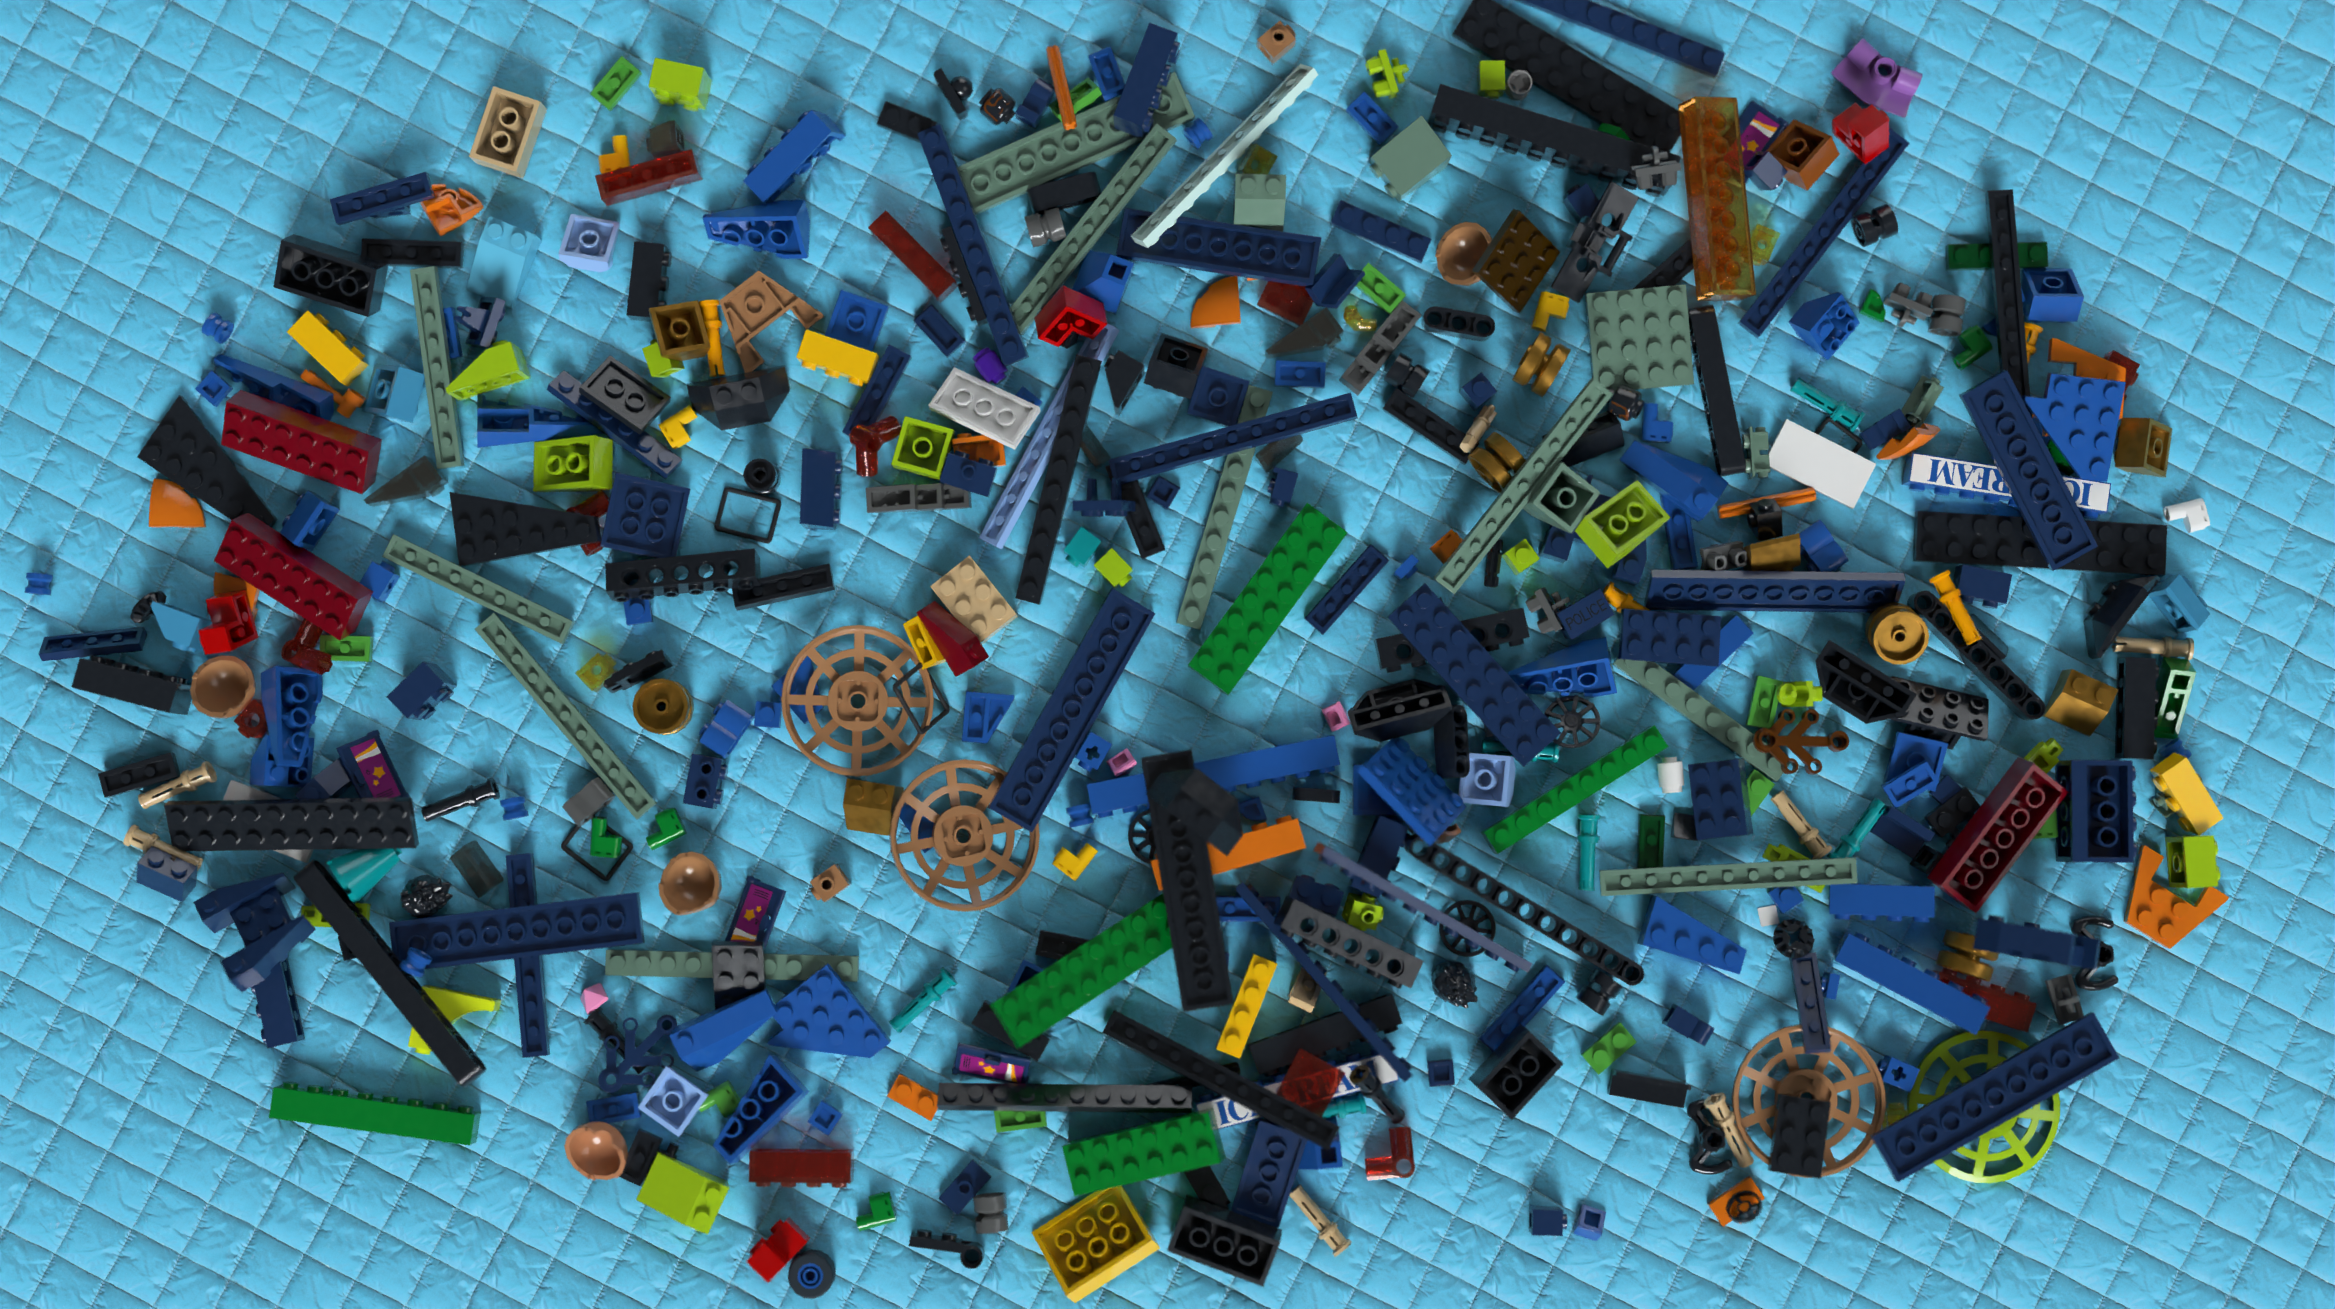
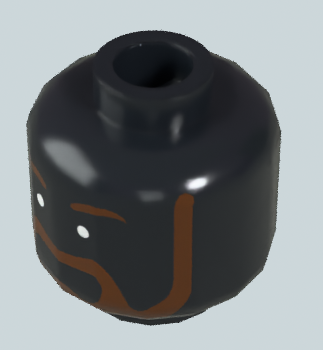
M991 88L979 101L981 105L980 113L993 125H999L1002 121L1007 124L1015 115L1013 111L1016 104L1015 100L1001 88L995 90Z
M1624 384L1619 385L1616 390L1610 389L1613 395L1607 401L1608 412L1624 421H1629L1632 418L1636 419L1645 403L1642 400V394Z

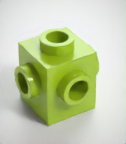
M1348 893L1341 916L1347 924L1360 931H1367V929L1376 930L1378 923H1381L1383 919L1384 909L1377 900V897L1368 893H1362V895Z

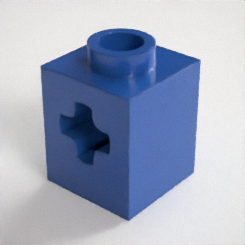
M372 561L359 583L373 591L371 596L385 602L400 576L394 573L396 568L384 561L381 564Z
M1090 732L1075 757L1080 760L1078 765L1089 772L1093 768L1098 771L1113 744ZM1094 746L1097 747V753L1100 754L1099 758L1089 760V754L1086 752L1087 749H1093Z
M1887 1055L1884 1056V1059H1880L1877 1064L1883 1082L1911 1093L1920 1070L1919 1068ZM1893 1069L1899 1072L1898 1077L1891 1074Z

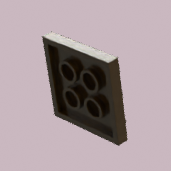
M1513 209L1472 272L1514 312L1521 313L1560 254V251L1520 210Z

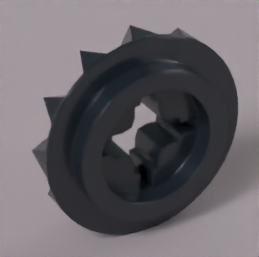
M162 591L147 594L133 607L130 619L134 623H143L145 620H149L154 615L151 608L152 601L165 604L167 596Z
M1795 918L1783 920L1773 933V942L1776 949L1788 958L1804 957L1811 951L1815 940L1812 929L1806 925L1805 921L1801 922ZM1799 931L1798 939L1800 942L1795 941L1789 946L1791 937L1788 933L1794 934V932Z

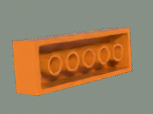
M1291 815L1275 819L1276 824L1267 826L1266 822L1251 826L1252 831L1247 833L1242 831L1243 836L1228 856L1207 842L1212 875L1306 848L1298 818L1292 819ZM1154 854L1155 859L1151 860V865L1160 891L1163 888L1157 854Z

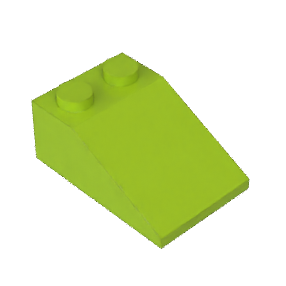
M501 340L493 343V347L486 349L445 389L447 394L461 401L530 379L531 376L522 349L511 341Z
M590 435L534 442V492H593L612 489L613 440Z
M1637 480L1585 516L1575 532L1608 569L1625 557L1671 517Z
M657 1152L636 1200L685 1226L708 1235L729 1190V1184L725 1179Z

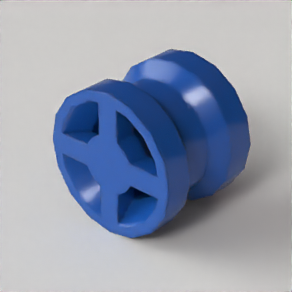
M1200 118L1195 119L1191 127H1185L1182 130L1186 139L1197 150L1205 140L1213 138L1211 131Z
M215 312L205 320L202 326V333L206 336L214 337L217 343L223 344L232 334L234 324L229 320L224 321L221 315Z
M26 573L28 586L25 587L24 593L51 595L49 583L53 580V575Z
M2179 737L2171 740L2158 750V753L2165 758L2173 753L2185 756L2187 759L2192 755L2188 749L2182 746L2183 741Z
M525 796L500 800V806L504 808L503 821L529 816L528 811L524 807L526 802Z
M1090 803L1066 808V813L1070 815V828L1094 823V819L1090 816L1089 812L1091 809Z
M410 947L407 951L408 957L401 962L400 967L407 973L422 978L425 974L424 968L431 963L432 957L419 949Z

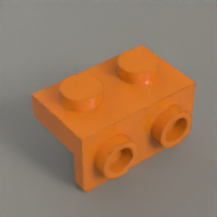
M972 433L958 434L957 439H952L954 453L955 450L970 454L969 459L976 462L979 461V458L994 462L993 467L1006 466L1004 444L985 435L972 436Z

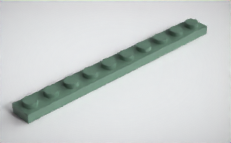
M1158 124L1153 127L1011 306L1021 335L1025 333L1035 320L1037 314L1056 294L1176 143V138Z
M1594 378L1588 381L1433 577L1437 582L1453 594L1458 591L1611 398L1613 393Z
M1249 385L1237 424L1266 416L1273 392ZM1256 447L1227 455L1176 622L1178 624L1197 630L1201 629Z
M496 613L490 615L475 628L482 639L636 819L641 818L657 804L655 799Z
M1856 858L1599 870L1600 895L1612 896L1857 883Z
M606 950L605 975L713 978L712 952ZM764 953L766 979L806 980L825 964L829 963L842 981L858 982L859 956Z

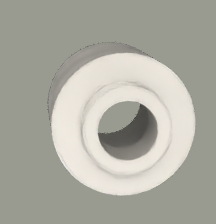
M1677 757L1662 758V763H1657L1659 787H1662V793L1682 792V786L1684 785L1682 761H1677Z

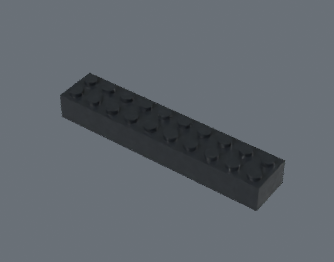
M1442 84L1438 88L1428 119V124L1436 132L1445 133L1449 131L1455 133L1456 137L1463 140H1469L1470 138L1479 140V144L1486 147L1499 146L1503 148L1504 152L1510 154H1517L1519 152L1527 155L1526 157L1533 161H1541L1542 159L1550 162V165L1556 168H1572L1579 175L1587 176L1592 174L1598 176V179L1603 182L1615 181L1622 183V187L1630 190L1638 188L1635 176L1631 174L1630 166L1651 164V162L1642 163L1641 159L1642 155L1650 154L1649 146ZM1667 152L1668 159L1660 160V162L1676 160L1679 163L1681 156ZM1653 174V188L1642 190H1645V193L1649 196L1660 197V195L1664 196L1672 185L1662 186L1660 174Z

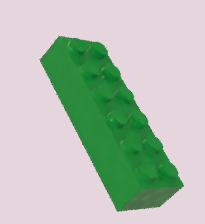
M1213 1108L1068 1141L1062 1146L1074 1196L1218 1164L1226 1158Z

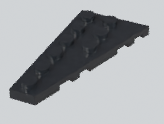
M179 395L137 457L232 520L249 513L268 526L273 527L278 519L261 497L256 494L245 476L236 468L235 463L215 437L209 433L198 415L189 407L188 402L183 396Z
M449 492L459 566L475 565L602 542L599 519L595 516Z

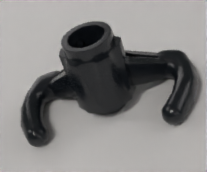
M2083 916L2072 922L2071 932L2078 936L2095 938L2085 929L2087 925H2099L2111 929L2114 927V922L2102 916ZM2100 941L2096 970L2081 968L2074 978L2079 988L2089 991H2100L2118 983L2119 979L2115 975L2101 981L2089 980L2099 967H2106L2107 964L2113 962L2114 949L2111 945Z
M1699 1099L1691 1102L1687 1107V1114L1695 1122L1697 1131V1151L1690 1157L1689 1165L1692 1171L1700 1174L1714 1175L1722 1173L1732 1167L1733 1163L1731 1160L1727 1159L1715 1165L1703 1164L1712 1152H1717L1719 1149L1724 1148L1726 1142L1724 1131L1715 1125H1711L1701 1113V1110L1706 1108L1704 1106L1705 1099ZM1711 1133H1712V1134H1713L1712 1140L1707 1141V1138L1710 1137V1136H1711Z

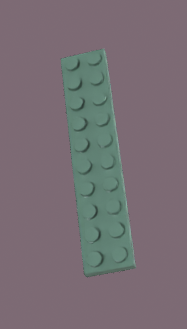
M1174 72L1171 74L1168 86L1162 87L1161 95L1163 98L1159 109L1153 110L1154 122L1151 130L1158 124L1166 131H1169L1195 119L1193 110ZM1119 96L1075 115L1077 124L1075 129L1065 130L1063 123L1059 122L965 163L958 168L977 215L1027 193L1026 191L1032 187L1050 183L1141 143L1149 133L1145 132L1142 139L1115 129L1113 115L1121 97Z

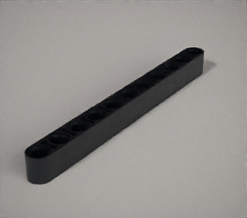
M1411 834L1406 838L1404 843L1406 852L1432 869L1626 984L1637 985L1643 980L1644 970L1633 960L1433 842L1429 846L1418 834ZM1422 840V850L1414 853L1413 846L1415 842ZM1443 853L1444 862L1440 865H1435V857ZM1461 866H1465V875L1461 878H1457V869ZM1486 878L1487 885L1485 889L1479 891L1477 888L1478 882ZM1507 891V900L1503 903H1500L1499 895L1502 892ZM1524 904H1528V913L1521 916L1520 908ZM1549 916V925L1542 928L1541 922L1543 918ZM1570 929L1571 936L1563 941V932ZM1591 941V950L1587 953H1584V945L1587 942ZM1612 954V962L1609 965H1605V957ZM1633 966V974L1626 978V970Z
M315 859L308 863L294 876L297 885L453 1078L461 1086L467 1088L486 1071L484 1063L411 974L401 969L399 958L326 868Z

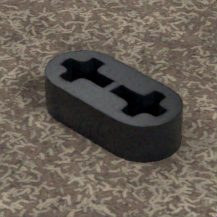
M1293 787L1292 800L1340 803L1341 791Z

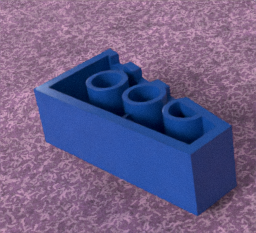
M814 110L804 112L798 118L799 123L793 129H788L783 133L780 138L782 141L776 147L773 146L765 152L764 159L760 164L753 165L746 174L748 176L743 181L763 203L774 202L795 183L793 177L796 174L800 176L812 167L811 160L821 155L824 156L831 150L829 144L836 138L841 141L846 136L827 114Z

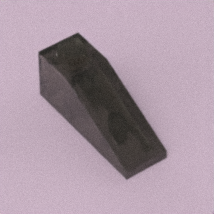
M1326 307L1265 351V356L1269 359L1323 350L1327 346L1331 349L1342 341L1340 337L1343 335L1344 330Z
M424 455L365 498L364 501L366 504L375 507L429 496L434 497L445 489L444 485L448 481L442 472L437 469L434 461Z

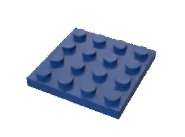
M1399 737L1392 738L1357 771L1429 846L1467 807L1463 803L1462 798L1446 786L1443 778L1434 774L1428 767L1427 762L1410 749L1407 741Z

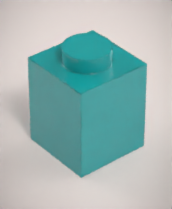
M1081 526L1063 550L1067 555L1065 559L1075 567H1078L1079 564L1085 567L1101 546L1102 541Z

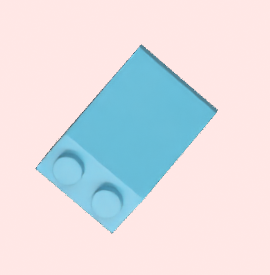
M489 216L478 242L466 290L483 297L502 299L506 301L505 306L513 309L542 240L533 233Z

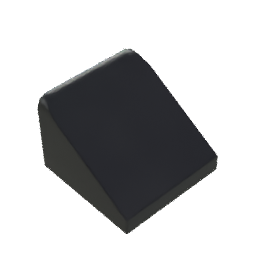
M1674 812L1671 837L1698 841L1694 815Z

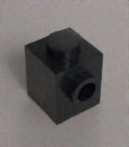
M1761 499L1758 502L1750 503V513L1747 514V522L1757 540L1762 541L1782 537V510L1776 500Z

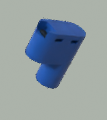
M1644 403L1642 442L1670 443L1672 441L1673 422L1657 421L1658 404Z

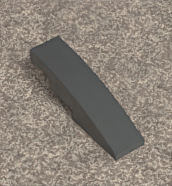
M1402 300L1340 377L1339 381L1356 395H1359L1422 315Z
M942 483L866 488L867 513L972 508L971 492Z

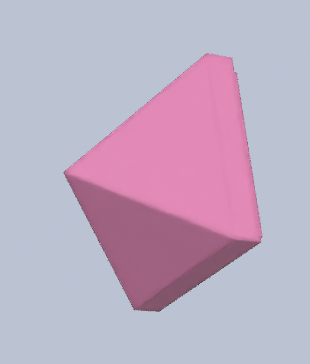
M1340 701L1322 709L1332 732L1350 724L1347 711Z
M1128 748L1109 759L1107 764L1115 776L1119 777L1129 774L1137 762Z
M598 983L584 989L580 999L586 1013L589 1015L606 1002L608 997L603 985Z

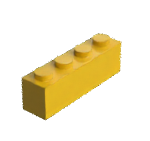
M1255 953L1252 954L1234 999V1004H1232L1216 1044L1217 1050L1240 1059L1277 967V962Z

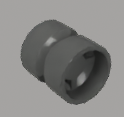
M1058 207L1044 211L1043 216L1036 213L1024 217L1033 248L1046 244L1047 239L1055 242L1066 238Z
M1934 295L1931 309H1934V315L1929 319L1928 332L1941 336H1960L1963 320L1960 316L1965 312L1966 299L1954 295Z
M995 1192L973 1196L974 1211L979 1214L975 1218L976 1233L989 1234L1009 1230L1008 1215L1003 1213L1007 1208L1006 1193Z

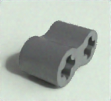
M597 777L584 786L580 792L567 800L562 808L575 824L580 827L591 820L601 809L610 804L615 799V795L602 779Z

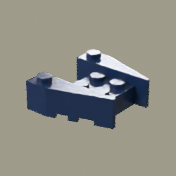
M1588 475L1584 480L1591 484L1593 475ZM1599 494L1583 518L1612 497ZM1551 525L1545 534L1539 556L1564 563L1568 559L1573 541L1582 544L1586 543L1575 532L1576 528L1572 533H1568ZM1646 539L1615 563L1611 579L1634 586L1640 583L1647 560Z
M284 873L219 888L194 901L202 922L214 933L235 923L245 947L220 962L229 981L241 993L265 980L271 974L270 970L279 961L283 962L289 956L287 954L299 942L303 943L316 930L304 915L296 919L294 918L284 894L296 887Z
M1989 915L1988 920L1978 918L1973 949L2096 970L2100 939L2041 929L2040 924L2024 922V926L2005 923V917Z

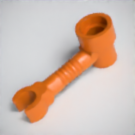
M305 369L300 375V378L310 385L333 393V401L339 405L336 410L346 418H350L356 408H360L366 400L365 397L351 388H348L344 395L340 394L312 370L308 371Z

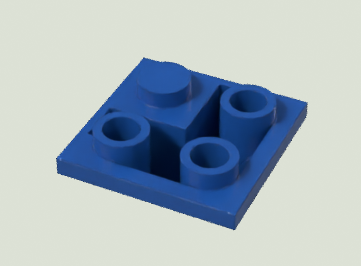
M1090 250L1085 256L1072 289L1102 302L1105 311L1116 315L1134 271V263L1112 254Z
M1839 292L1805 302L1788 321L1797 336L1826 360L1831 358L1860 324L1845 298Z
M265 735L251 759L249 785L303 788L311 780L314 738L309 740L302 766L290 767L275 765L270 736Z
M1336 1116L1325 1118L1326 1120L1337 1125ZM1338 1132L1329 1151L1307 1140L1298 1169L1319 1170L1343 1167Z

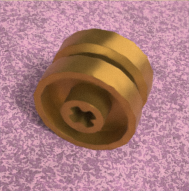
M1542 332L1538 334L1533 344L1527 348L1518 364L1520 366L1512 379L1524 386L1530 381L1533 374L1536 375L1531 391L1541 397L1545 395L1571 351V349L1559 343L1553 348L1550 355L1546 354L1552 341L1549 336Z
M1493 432L1484 441L1485 449L1477 447L1468 456V460L1477 473L1500 494L1526 460L1509 441L1500 434Z
M1887 603L1881 605L1870 614L1866 622L1865 635L1868 643L1884 661L1889 663L1907 664L1915 661L1924 653L1928 645L1929 631L1926 623L1905 604Z
M662 678L650 680L643 684L636 692L632 704L634 717L639 725L648 732L662 735L676 734L684 729L691 721L694 711L693 698L689 691L678 682ZM665 703L666 709L664 711L660 710V705Z
M1946 930L1942 942L1945 946L1957 951L1956 953L1946 950L1939 951L1935 964L1990 982L1994 969L1992 966L1979 960L1982 958L1995 961L1999 953L1973 949L1974 935Z

